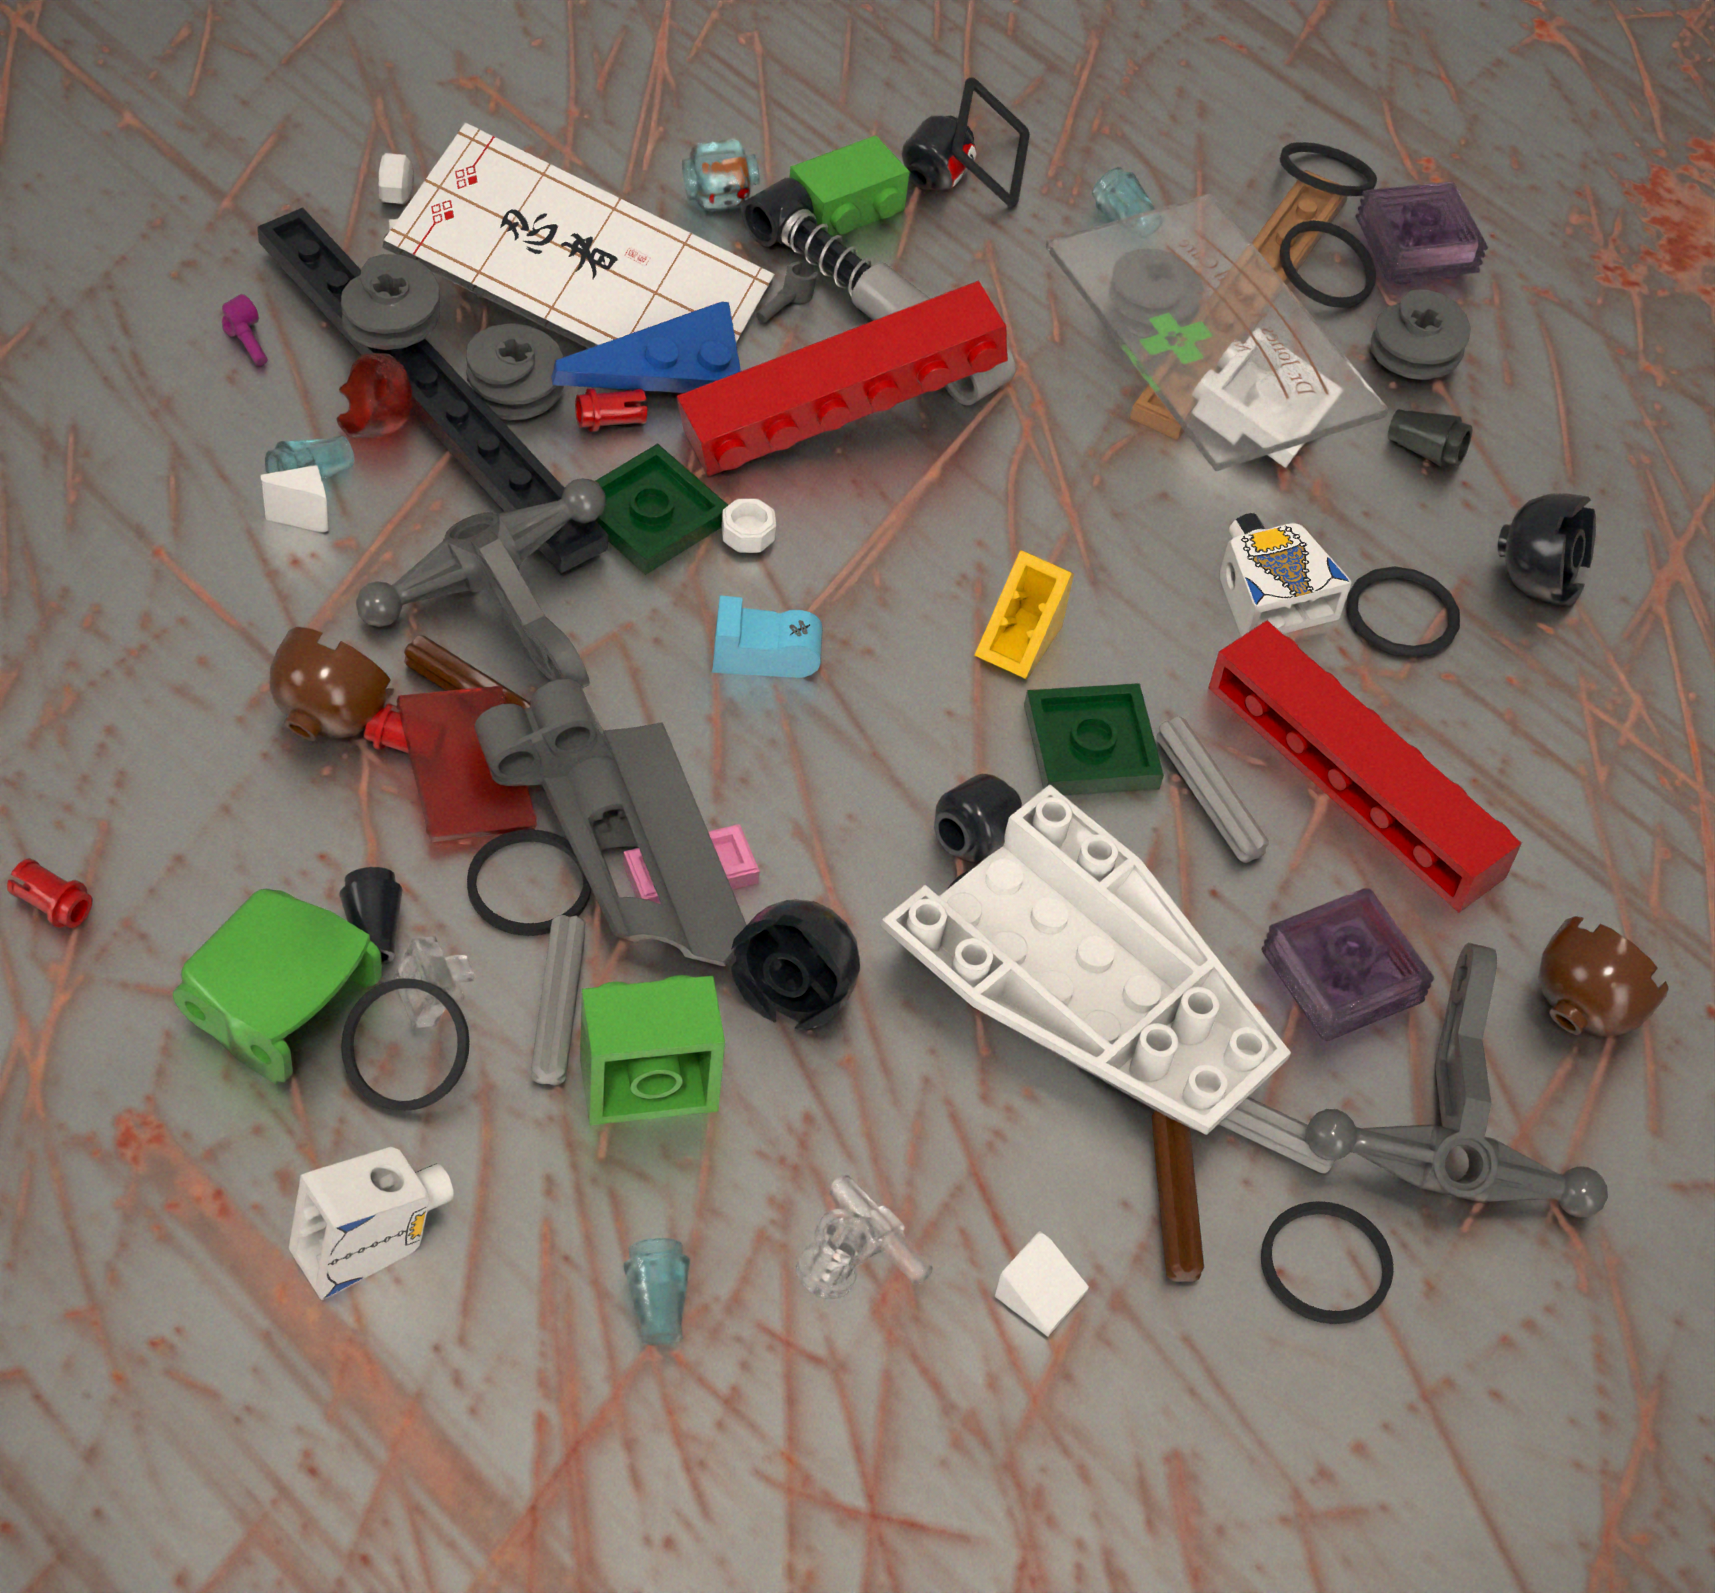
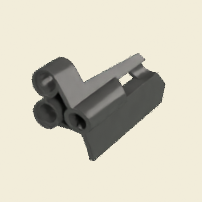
M558 679L543 685L533 694L530 701L531 706L526 709L516 704H501L483 712L476 720L474 728L492 779L496 783L505 786L542 784L614 936L636 943L641 939L664 941L677 947L684 957L726 966L735 957L736 947L731 950L733 940L747 924L663 722L631 728L603 730L587 701L582 686L577 681L571 679ZM613 847H639L661 904L636 897H619L602 851Z

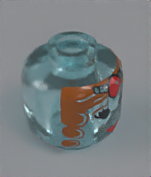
M736 139L696 144L691 149L689 158L682 160V173L687 198L689 201L696 200L697 204L705 211L742 206L743 202L750 198L751 186L759 185L760 183L759 168L755 154L746 155L744 147Z

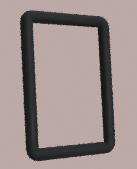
M973 77L967 78L952 146L953 154L956 159L1006 205L1014 207L1019 201L1030 137L1029 130L977 79ZM973 91L1020 134L1010 194L962 150Z

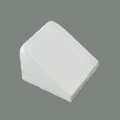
M317 465L260 475L266 520L315 532H329L326 493Z
M1039 1231L1004 1269L999 1278L995 1297L1048 1337L1088 1292L1089 1286L1053 1241Z

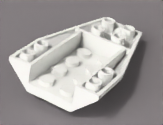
M1050 784L1009 817L1003 847L989 855L940 896L924 885L882 919L881 927L972 1007L1150 1108L1206 1135L1283 1065L1291 1054L1286 1045L1142 860Z

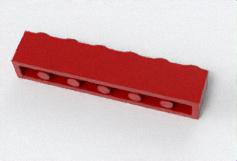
M978 280L678 395L677 400L683 430L707 477L725 470H733L753 459L777 450L788 449L797 442L826 431L837 430L846 423L877 411H886L900 402L926 392L940 390L949 383L975 373L989 371L996 365L1008 361L1006 324Z
M1266 620L1218 652L1208 688L1458 913L1507 878L1522 842L1510 832L1507 826L1495 820L1471 799L1460 785L1452 782L1431 764L1420 750L1408 744L1384 723L1374 710L1367 708L1344 688L1334 675L1326 672L1305 654L1293 639L1285 636Z

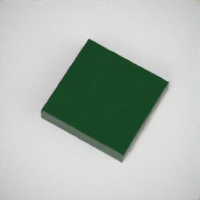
M658 443L595 480L604 490L606 497V506L603 514L595 521L608 534V542L645 575L722 528V512L728 504Z
M1140 683L1027 690L1024 707L1043 789L1050 784L1062 795L1160 789L1164 774Z

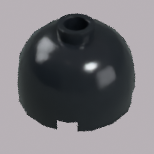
M1567 493L1547 494L1529 500L1515 514L1511 525L1505 524L1502 527L1498 538V555L1505 557L1507 573L1513 584L1528 597L1549 604L1570 606L1575 604L1581 595L1585 584L1574 583L1580 567L1590 568L1596 537L1595 509L1584 507L1591 501L1589 496Z
M793 899L766 907L757 913L734 938L731 948L732 950L736 947V962L731 966L732 977L745 1001L760 1015L773 1022H776L777 1011L799 1022L794 1029L808 1030L825 1025L850 998L860 972L858 944L848 924L832 909L815 901Z

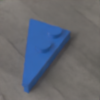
M718 302L555 360L551 376L552 384L559 386L627 390L643 389L644 391L686 393L741 372L729 302Z

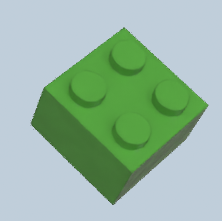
M675 975L663 981L633 984L608 982L598 987L582 989L580 1064L589 1126L718 1112L725 1038L713 975L702 977Z

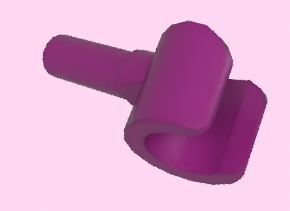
M240 294L223 304L222 310L225 315L222 319V329L228 336L233 337L237 335L255 365L262 366L266 364L268 358L250 326L259 321V315L253 302L246 295Z

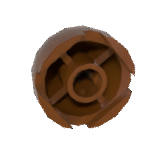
M295 627L286 634L270 666V691L275 704L287 715L284 721L285 726L296 735L310 741H316L319 735L340 739L355 736L364 731L366 724L382 708L386 707L393 695L394 688H387L391 679L375 662L352 646L340 641L335 650L317 643L323 634L322 632L310 628Z
M1577 916L1568 918L1551 937L1542 954L1538 979L1542 993L1552 1007L1549 1012L1550 1016L1560 1027L1575 1035H1580L1582 1031L1600 1037H1615L1639 1028L1656 1011L1666 998L1669 990L1666 981L1657 987L1651 978L1658 967L1634 943L1613 929L1600 923L1595 931L1591 932L1578 927L1584 918Z

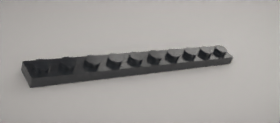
M303 207L257 226L260 245L504 512L555 502L561 499L564 486L425 338L406 348L382 350L366 347L349 336L343 328L341 296L342 291L350 280L361 275V269ZM570 520L538 549L560 573H563L607 551L608 534L596 521L579 523Z

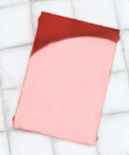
M502 686L398 696L396 709L400 715L426 823V833L429 836L430 842L498 835L516 830L535 829L537 827V816L533 810L528 786H505L496 783L492 779L475 733L474 725L483 712L494 706L506 704V695L503 692Z

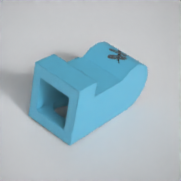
M719 596L712 673L804 678L812 675L819 669L821 665L823 627L822 622L816 615L803 610H789L776 613V611L742 608V597Z

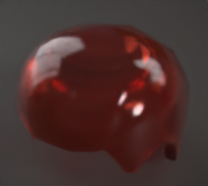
M362 354L352 364L348 381L339 387V392L349 402L348 412L340 414L336 418L337 424L347 437L371 439L388 437L407 423L412 407L410 380L404 366L390 354Z

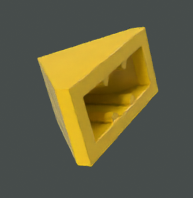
M1020 550L975 656L1028 679L1063 626L1074 573L1024 550Z

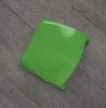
M259 889L185 962L181 970L182 983L173 991L172 997L179 1010L188 1020L212 1035L238 1061L277 1085L279 1082H285L293 1073L290 1048L283 1038L301 1027L320 1011L348 979H351L365 989L368 986H374L382 978L381 953L378 947L370 941L369 934L335 913L296 899L281 890Z

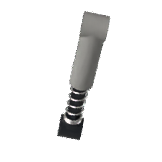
M784 178L743 202L741 213L744 225L750 236L757 243L763 246H772L779 242L781 245L791 247L795 253H805L806 261L812 265L819 264L823 275L834 276L835 284L838 287H848L849 294L852 297V304L874 321L930 299L886 263H878L871 267L872 260L870 258L860 259L857 256L856 247L846 248L842 244L841 235L832 237L827 233V224H820L818 226L809 194L793 178ZM1007 347L1008 361L996 365L989 371L975 373L949 383L945 386L946 390L957 402L963 405L970 406L1013 379L1015 362L1010 350Z

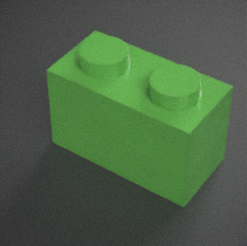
M875 135L790 166L789 178L798 181L805 188L813 204L817 225L827 224V233L834 237L904 211L910 171Z

